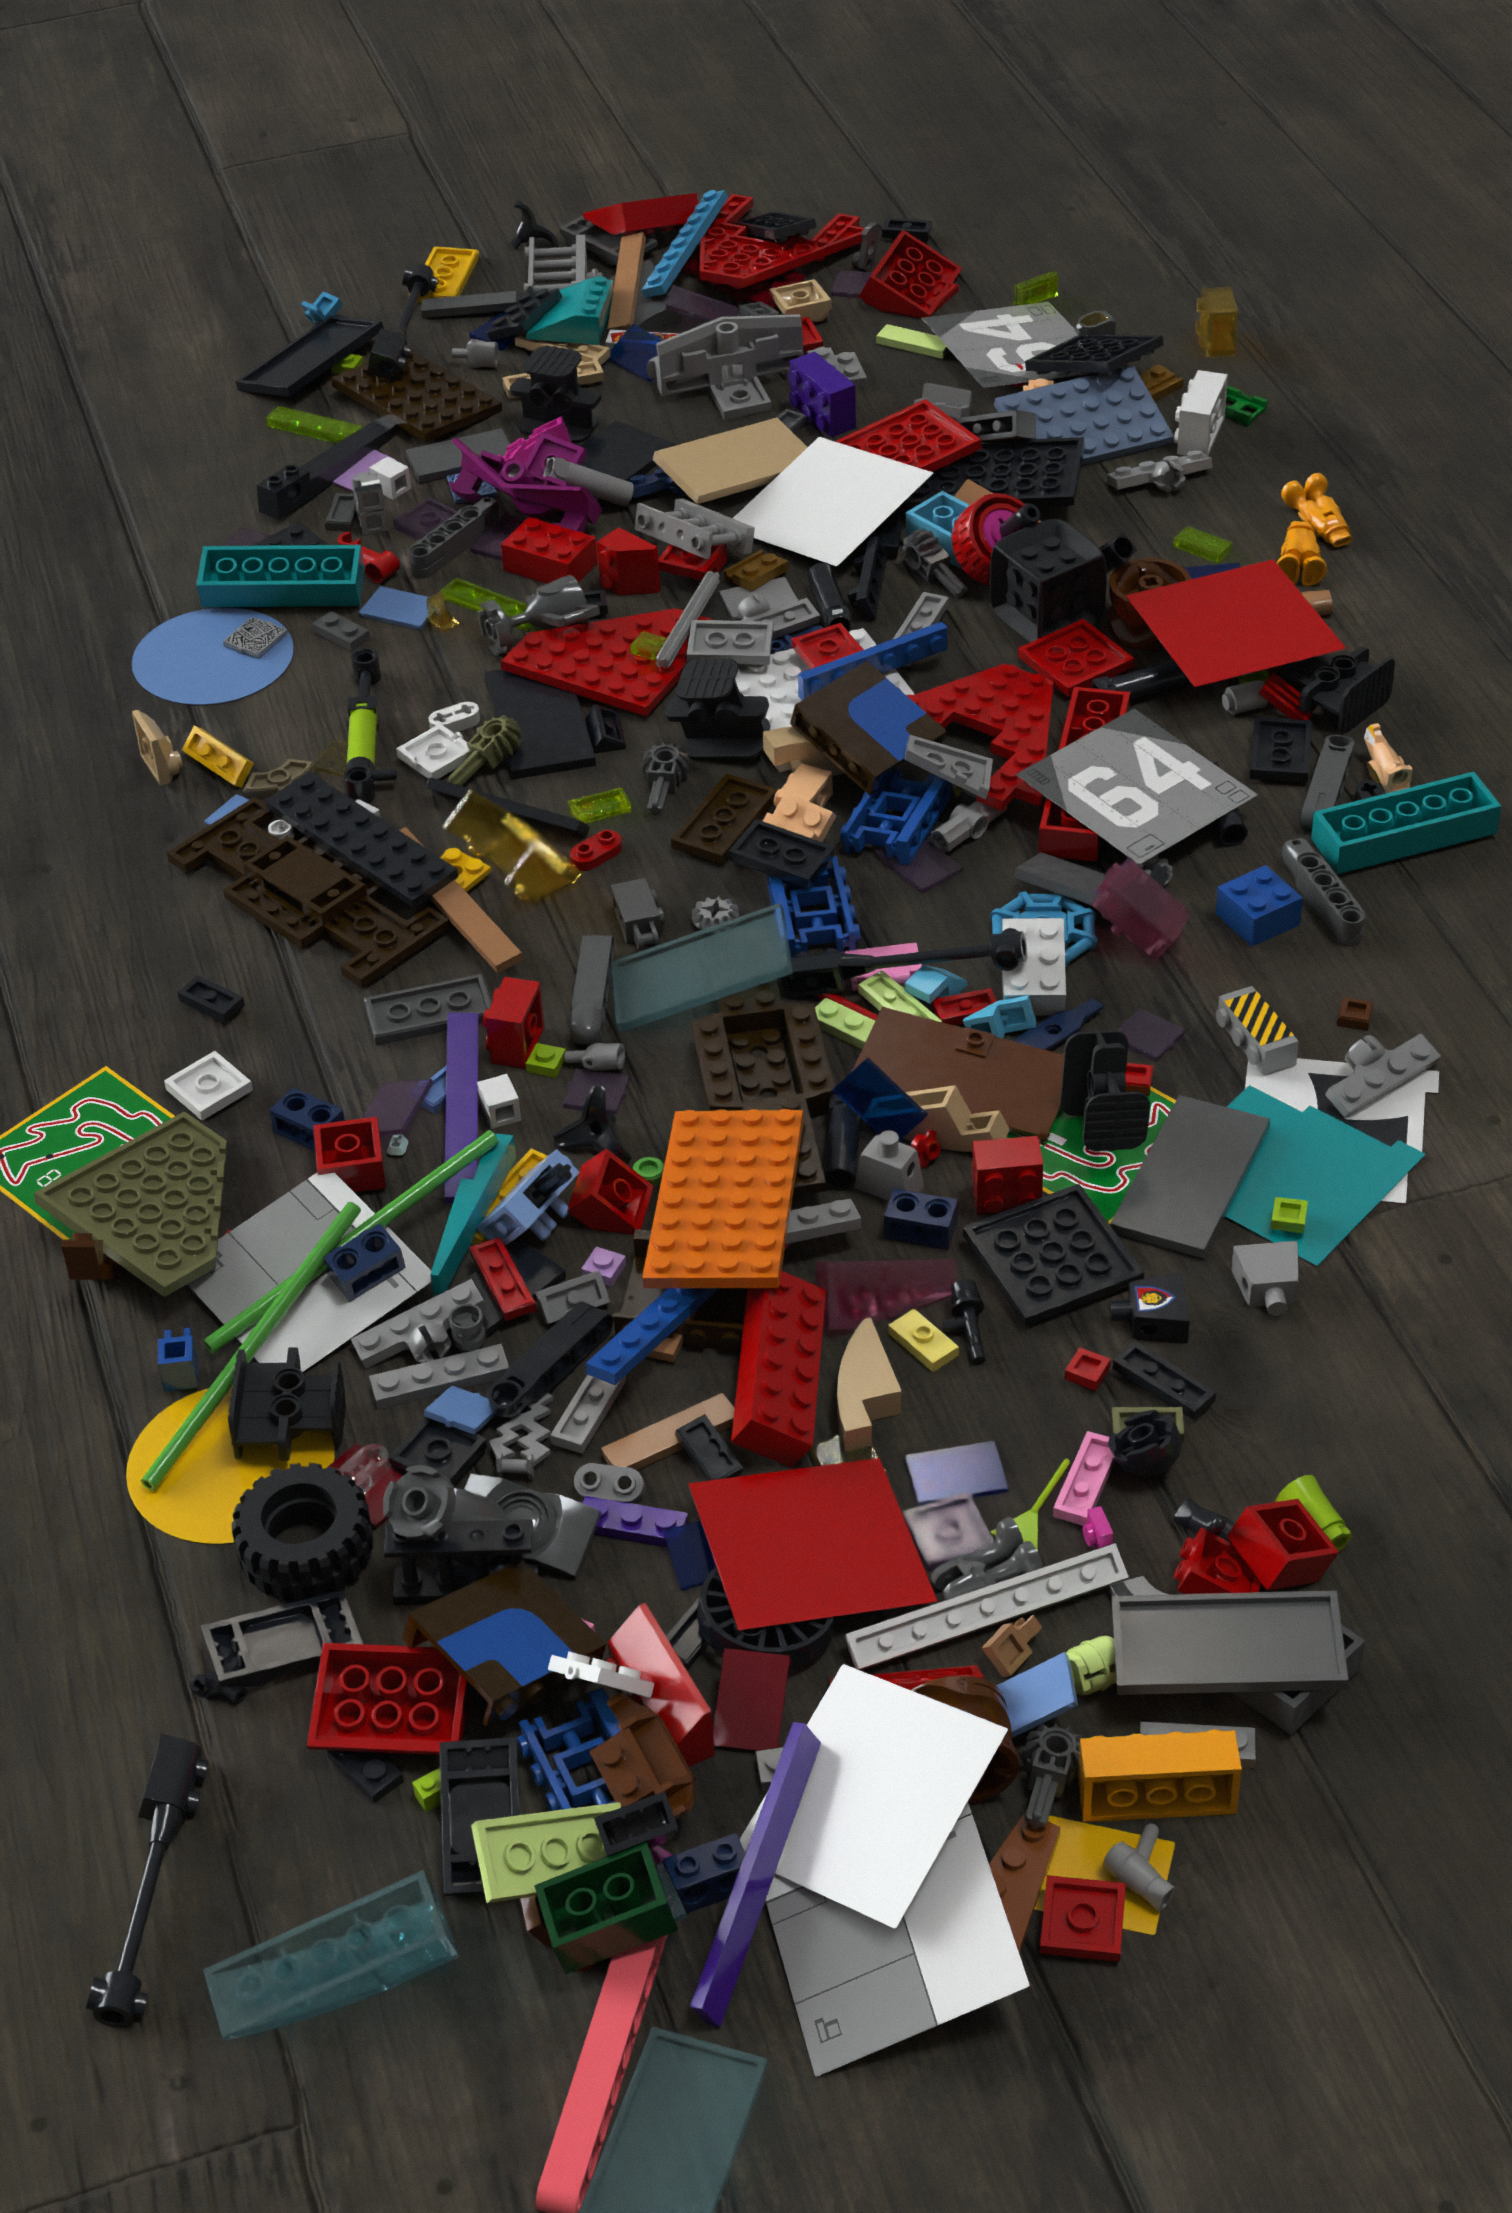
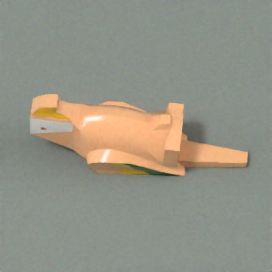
M1378 723L1369 725L1364 736L1371 760L1367 762L1369 775L1382 786L1386 793L1410 788L1409 782L1412 779V767L1410 765L1405 766L1401 756L1397 755L1380 731L1381 726Z

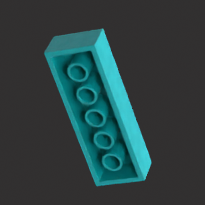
M361 545L203 546L196 586L202 607L360 606L365 564Z
M1470 772L1314 811L1311 839L1335 873L1340 874L1497 834L1501 805L1477 774Z

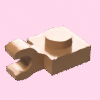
M1034 1615L1030 1616L1027 1621L1022 1617L1014 1624L1002 1625L985 1643L982 1650L1002 1677L1011 1676L1032 1654L1033 1651L1027 1645V1642L1041 1630L1042 1626Z

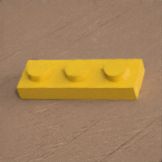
M197 726L193 727L182 748V751L240 788H242L254 765L252 761Z

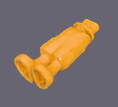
M1314 473L1307 479L1304 488L1298 481L1288 482L1281 491L1283 501L1289 507L1299 511L1300 519L1303 522L1310 523L1318 537L1323 538L1326 543H1331L1335 548L1351 543L1353 538L1350 535V528L1342 516L1339 506L1332 497L1325 496L1328 481L1324 475Z
M1301 521L1291 522L1286 532L1285 542L1281 547V557L1277 561L1278 566L1293 584L1298 581L1300 565L1303 567L1302 584L1304 586H1312L1319 583L1327 572V564L1321 558V551L1316 541L1314 528L1310 523Z

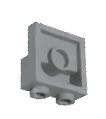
M819 347L815 350L807 351V354L812 352L819 354L853 382L855 388L867 386V377L855 352H842L834 355L831 347Z

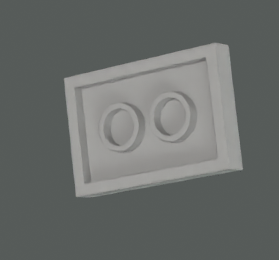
M692 620L687 649V663L694 659L732 658L737 664L770 665L774 632L773 621Z

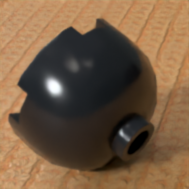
M1157 1410L1140 1412L1124 1421L1126 1427L1118 1435L1112 1432L1108 1445L1116 1462L1124 1471L1135 1477H1160L1169 1471L1180 1456L1182 1439L1170 1413H1167L1165 1416L1159 1415Z

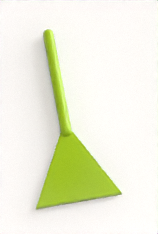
M1064 1459L1032 1509L1013 1519L1022 1534L1023 1543L1030 1541L1037 1550L1038 1511L1069 1466V1459ZM996 1529L989 1532V1535L996 1537Z

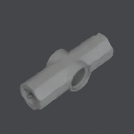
M978 801L969 806L959 804L951 813L950 819L931 832L930 841L934 844L937 851L944 854L968 837L978 839L986 831L988 823L1007 810V805L1001 811Z

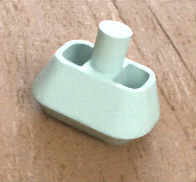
M394 1133L389 1142L387 1153L392 1156H402L406 1152L408 1140L403 1135Z

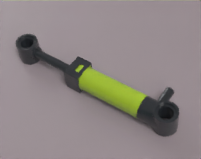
M365 647L355 650L351 655L354 680L360 687L359 697L348 698L349 733L344 781L346 794L354 801L359 799L368 804L375 798L374 781L396 780L397 770H374L376 730H379V713L376 696H370V687L380 681L381 671L378 652L375 649Z

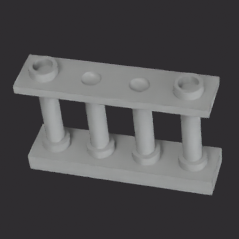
M576 235V244H572V247L535 249L534 237H529V247H525L526 261H529L528 283H524V294L530 293L534 295L545 288L548 290L557 288L561 290L587 279L586 235ZM572 257V259L536 261V258ZM571 269V271L536 273V270ZM571 281L568 284L535 285L538 282Z
M675 499L673 512H661L642 503L637 504L634 527L637 531L705 559H710L711 547L727 544L728 548L742 554L752 553L755 527L685 499Z

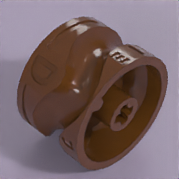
M1158 558L1135 559L1116 568L1109 580V597L1112 602L1108 611V631L1117 642L1129 648L1144 651L1165 649L1126 595L1191 580L1190 574L1182 566Z
M949 1676L928 1681L911 1690L1008 1729L969 1798V1806L995 1797L1012 1784L1019 1771V1760L1012 1742V1731L1006 1700L1002 1691L995 1684L978 1677Z

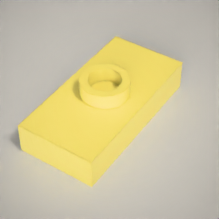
M912 1309L888 1325V1334L932 1372L959 1356V1346L915 1309Z

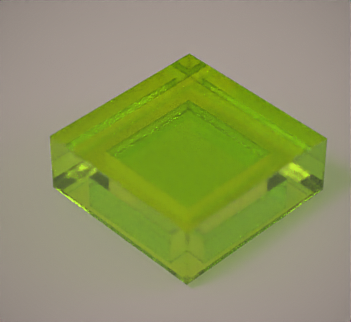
M642 631L630 645V653L655 660L667 638Z

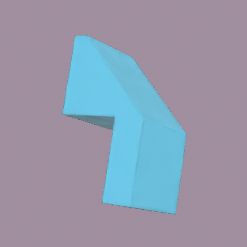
M922 965L905 982V992L930 1004L937 997L941 998L959 994L967 986V980L945 969Z
M1029 995L999 1000L963 1020L965 1027L995 1034V1037L1003 1038L1005 1033L1035 1028L1037 1023Z

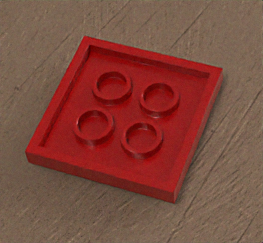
M1084 619L1018 648V657L1044 678L1054 681L1053 685L1067 697L1072 696L1074 687L1089 688L1092 686L1093 679L1104 676L1111 678L1134 667V657Z

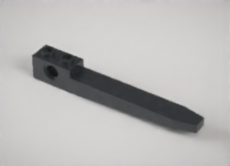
M381 417L370 422L301 467L293 464L284 466L283 469L256 485L259 512L278 520L331 485L335 479L370 452L378 450L399 432L401 427Z

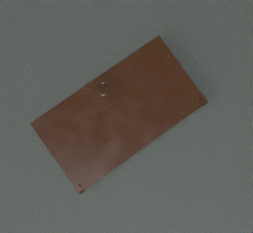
M882 1007L857 1062L848 1077L846 1087L883 1096L956 1085L972 1114L1000 1110L1010 1129L1009 1131L1025 1136H1038V1139L1048 1141L1061 1107L1060 1093L1064 1055L995 1037V1034L968 1027L961 1028Z

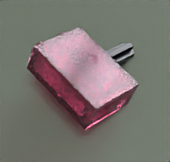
M1128 857L1121 865L1115 863L1104 875L1106 878L1095 889L1098 895L1091 905L1102 914L1105 920L1111 921L1114 924L1111 927L1114 935L1126 934L1130 942H1135L1156 960L1175 942L1192 912L1163 888V885L1170 876L1167 872L1169 868L1166 865L1163 867L1156 865L1148 875Z

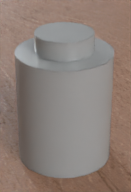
M1256 680L1227 687L1225 694L1222 695V703L1225 710H1229L1232 715L1266 707L1267 700L1259 694L1260 689L1264 685L1263 682Z

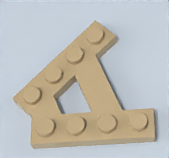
M527 332L517 334L514 337L515 346L529 351H535L537 348L546 345L579 351L582 355V360L577 366L578 383L580 385H592L596 382L604 381V372L601 365L611 356L609 347L527 339ZM523 373L502 377L503 387L508 398H521L510 394V386L517 378L531 379L529 374Z

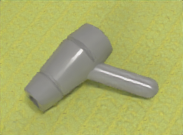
M1147 1824L1143 1829L1136 1850L1123 1841L1119 1842L1107 1852L1103 1866L1118 1882L1126 1883L1127 1888L1145 1898L1147 1902L1160 1912L1169 1905L1175 1891V1886L1162 1878L1149 1863L1159 1829L1155 1824Z

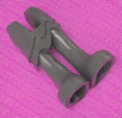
M1006 1517L997 1524L996 1540L992 1544L968 1555L961 1554L937 1567L932 1572L930 1579L936 1589L944 1590L942 1596L946 1601L1043 1568L1035 1546L1030 1541L1023 1543L1019 1527L1011 1517ZM1006 1560L1005 1562L989 1570H986L987 1566Z

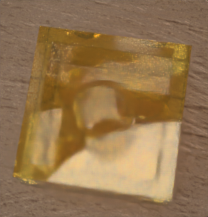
M1231 286L1201 288V298H1197V313H1200V320L1195 322L1196 335H1199V347L1204 348L1206 357L1234 356L1236 352L1238 309Z

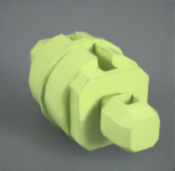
M1106 1635L1092 1640H1085L1080 1645L1066 1652L1069 1656L1077 1694L1081 1696L1090 1695L1099 1690L1104 1691L1110 1685L1117 1683L1114 1638Z

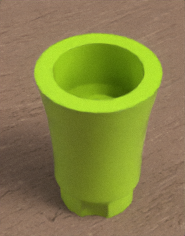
M1304 1475L1289 1483L1279 1493L1275 1502L1299 1499L1339 1552L1343 1550L1351 1540L1352 1534L1345 1526V1521L1336 1512L1323 1493L1316 1478L1313 1475Z

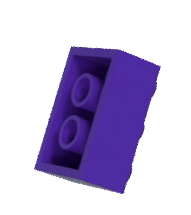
M816 352L790 360L788 378L790 381L789 400L791 405L806 415L807 419L811 420L829 437L855 429V384Z

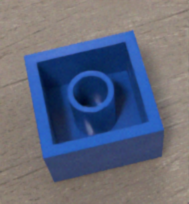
M1265 865L1217 887L1216 915L1253 947L1299 926L1301 923L1303 897Z

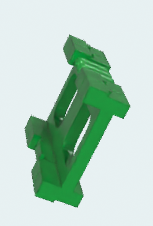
M1227 386L1226 400L1235 403L1230 407H1225V416L1232 419L1236 418V422L1249 426L1252 420L1262 412L1265 413L1267 411L1268 400L1258 396L1248 397V394L1241 393V390ZM1249 407L1257 411L1251 415V413L1243 411V409Z

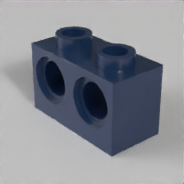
M294 1087L269 1110L274 1133L315 1151L313 1125L345 1121L343 1110L338 1106L329 1104L310 1093H305Z
M894 1188L884 1214V1239L949 1250L958 1223V1199Z
M380 1223L371 1229L363 1231L358 1237L343 1246L333 1249L328 1255L323 1257L329 1277L349 1302L406 1268L401 1248Z
M737 1833L663 1858L664 1873L667 1874L665 1875L667 1877L666 1881L669 1880L668 1883H671L666 1884V1887H669L668 1892L671 1886L673 1887L672 1891L674 1890L675 1893L670 1892V1895L677 1898L675 1899V1908L677 1909L680 1905L677 1910L678 1912L687 1914L729 1899L745 1856L744 1848Z

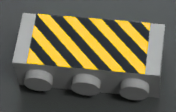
M1253 986L1219 996L1218 1010L1216 1011V1019L1219 1026L1225 1028L1232 1037L1234 1044L1244 1051L1249 1062L1255 1065L1262 1075L1297 1064L1299 1041Z

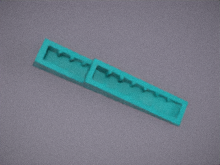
M495 1134L499 1143L481 1156L474 1179L461 1178L430 1274L434 1297L446 1292L478 1231L476 1227L484 1220L517 1158L514 1135Z

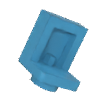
M323 291L313 305L306 301H303L300 305L304 309V315L308 320L313 323H320L328 316H335L343 306V303L339 298Z

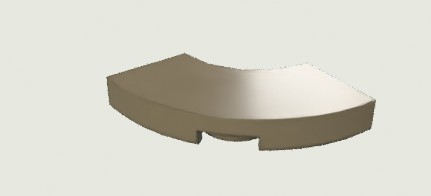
M287 759L282 766L268 772L252 773L243 789L244 798L252 799L256 797L260 799L273 796L306 772L310 771L314 774L316 770L315 762Z

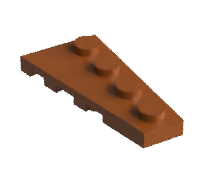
M1026 1811L989 1863L1019 1954L1023 1941L1026 1939L1034 1908L1037 1906L1044 1878L1047 1876L1060 1837V1827L1049 1821L1045 1827L1031 1828V1824L1025 1821Z

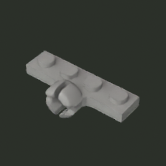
M1195 450L1187 452V456L1164 457L1161 462H1142L1139 464V467H1119L1115 469V472L1107 474V483L1117 490L1145 483H1154L1162 491H1176L1185 481L1184 474L1213 468L1212 458L1202 453V451Z
M753 594L752 597L757 604L753 602L751 597L747 596L738 605L739 612L737 615L741 621H773V639L818 624L820 620L819 613L808 598L774 608L770 606L762 595Z
M1421 1033L1394 1050L1385 1049L1374 1036L1367 1035L1363 1037L1367 1043L1361 1039L1350 1047L1349 1053L1345 1056L1346 1062L1355 1073L1330 1087L1325 1095L1339 1112L1347 1118L1438 1063L1441 1055Z
M470 1279L351 1338V1341L365 1369L404 1350L411 1351L417 1362L424 1363L434 1360L430 1354L434 1350L437 1351L440 1358H444L449 1353L451 1340L447 1334V1329L450 1328L449 1314L453 1308L461 1304H473L483 1311L487 1307L473 1280Z

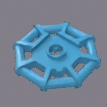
M1026 891L1019 892L1017 898L1000 909H994L990 914L992 934L1002 933V919L1064 918L1065 967H1068L1069 962L1085 951L1093 950L1098 943V939L1095 936V920L1097 916L1094 910L1085 908L1071 898L1061 894H1028ZM1021 908L1025 910L1023 913L1019 915L1018 910H1020ZM1063 908L1067 910V914L1062 912ZM1081 923L1083 931L1075 929L1074 925ZM1071 941L1077 942L1076 944L1067 949L1068 943H1070Z

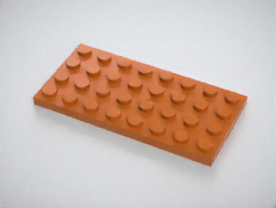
M721 1109L716 1111H675L642 1276L643 1288H779L804 1123L803 1110L751 1109L727 1111Z

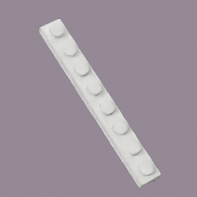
M1116 1543L848 1633L844 1636L855 1669L861 1671L1105 1588L1109 1584L1125 1581L1129 1576Z

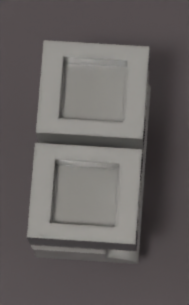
M370 472L356 474L355 478L351 479L357 519L360 520L362 534L388 531L383 490L378 475H371Z

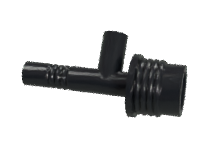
M960 1280L950 1287L951 1313L956 1318L942 1322L946 1335L966 1330L972 1363L981 1364L986 1359L976 1316L983 1312L984 1302L981 1300L980 1292L977 1290L974 1281Z

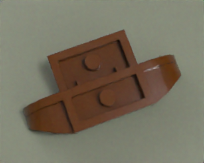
M621 1691L606 1701L608 1707L618 1719L621 1731L591 1750L590 1754L615 1802H620L621 1807L665 1791L675 1821H677L693 1807L696 1793L694 1782L696 1778L664 1720L650 1708L640 1705Z

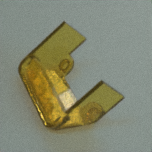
M471 789L467 791L442 826L447 831L464 839L469 844L467 850L478 858L485 855L508 874L503 883L514 889V893L528 903L531 899L539 901L575 883L582 874L575 865L524 820Z

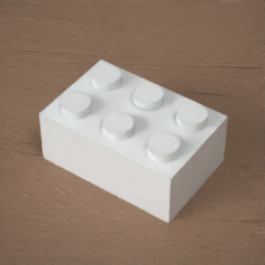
M1198 370L1194 380L1190 379L1187 393L1183 394L1181 406L1177 407L1175 421L1179 422V428L1176 429L1174 435V443L1178 444L1177 454L1187 456V452L1199 450L1205 455H1209L1225 419L1228 374Z
M1064 918L1002 919V932L1007 928L1023 931L1027 943V961L1020 962L1011 971L1002 970L1003 999L1029 995L1035 1016L1054 1015L1057 1012L1065 1011Z

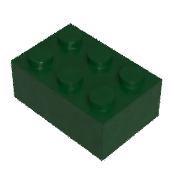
M647 1842L640 1843L534 1885L552 1947L566 1975L678 1931L658 1867Z

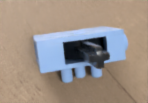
M556 1149L529 1170L476 1228L488 1240L500 1237L505 1246L528 1228L541 1241H544L557 1225L545 1210L550 1206L561 1218H565L569 1214L567 1211L568 1205L559 1197V1194L580 1172L573 1166L568 1157L562 1155Z

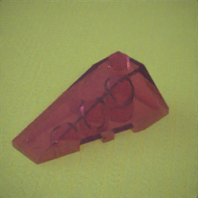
M955 1259L816 1262V1286L826 1290L824 1321L828 1330L857 1329L865 1318L870 1317L873 1323L894 1317L904 1311L951 1295L950 1287L956 1282Z

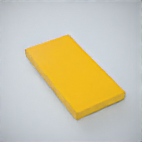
M434 247L425 265L433 270L434 277L439 278L435 292L429 291L427 295L419 297L417 303H422V299L460 296L479 259V250Z

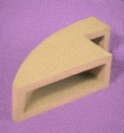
M793 726L763 732V750L774 766L790 762L791 770L794 773L799 765L803 763L831 771L832 776L844 773Z
M956 1085L876 1096L864 1116L865 1121L870 1125L883 1131H894L898 1134V1137L913 1141L914 1137L918 1134L926 1135L928 1130H934L937 1133L936 1140L941 1149L972 1152L973 1141L1005 1139L1010 1130L1000 1110L972 1114Z
M871 1317L865 1318L851 1337L842 1357L838 1374L837 1422L839 1437L844 1452L851 1453L855 1449L856 1452L861 1451L858 1450L859 1448L866 1450L868 1449L867 1446L872 1448V1424L870 1421L901 1414L902 1391Z

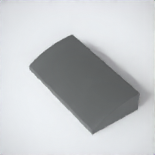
M646 260L642 263L633 325L635 331H643L681 322V307L670 289L665 294L645 298L641 291L647 282V278L655 270L651 260ZM616 274L609 279L613 280V289Z

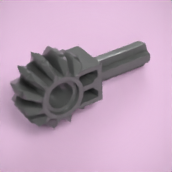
M925 529L917 530L903 539L904 546L902 550L905 554L904 559H906L908 568L911 567L914 574H920L927 582L938 578L957 598L964 596L968 588L948 568L950 555L940 546L938 537H934L932 531H926Z
M663 742L660 746L652 745L651 750H647L644 753L642 771L648 779L649 791L651 792L647 810L653 812L655 816L659 815V812L664 811L668 793L675 794L681 779L688 778L690 758L688 753L685 752L684 747H676L675 743L665 745Z
M1056 1722L1051 1728L1040 1724L1036 1731H1030L1026 1737L1022 1758L1023 1763L1026 1764L1027 1774L1030 1775L1027 1789L1032 1790V1794L1025 1814V1821L1031 1824L1033 1829L1047 1825L1055 1797L1062 1799L1065 1785L1070 1786L1074 1778H1078L1080 1739L1083 1738V1735L1072 1734L1071 1726L1062 1729L1058 1727Z

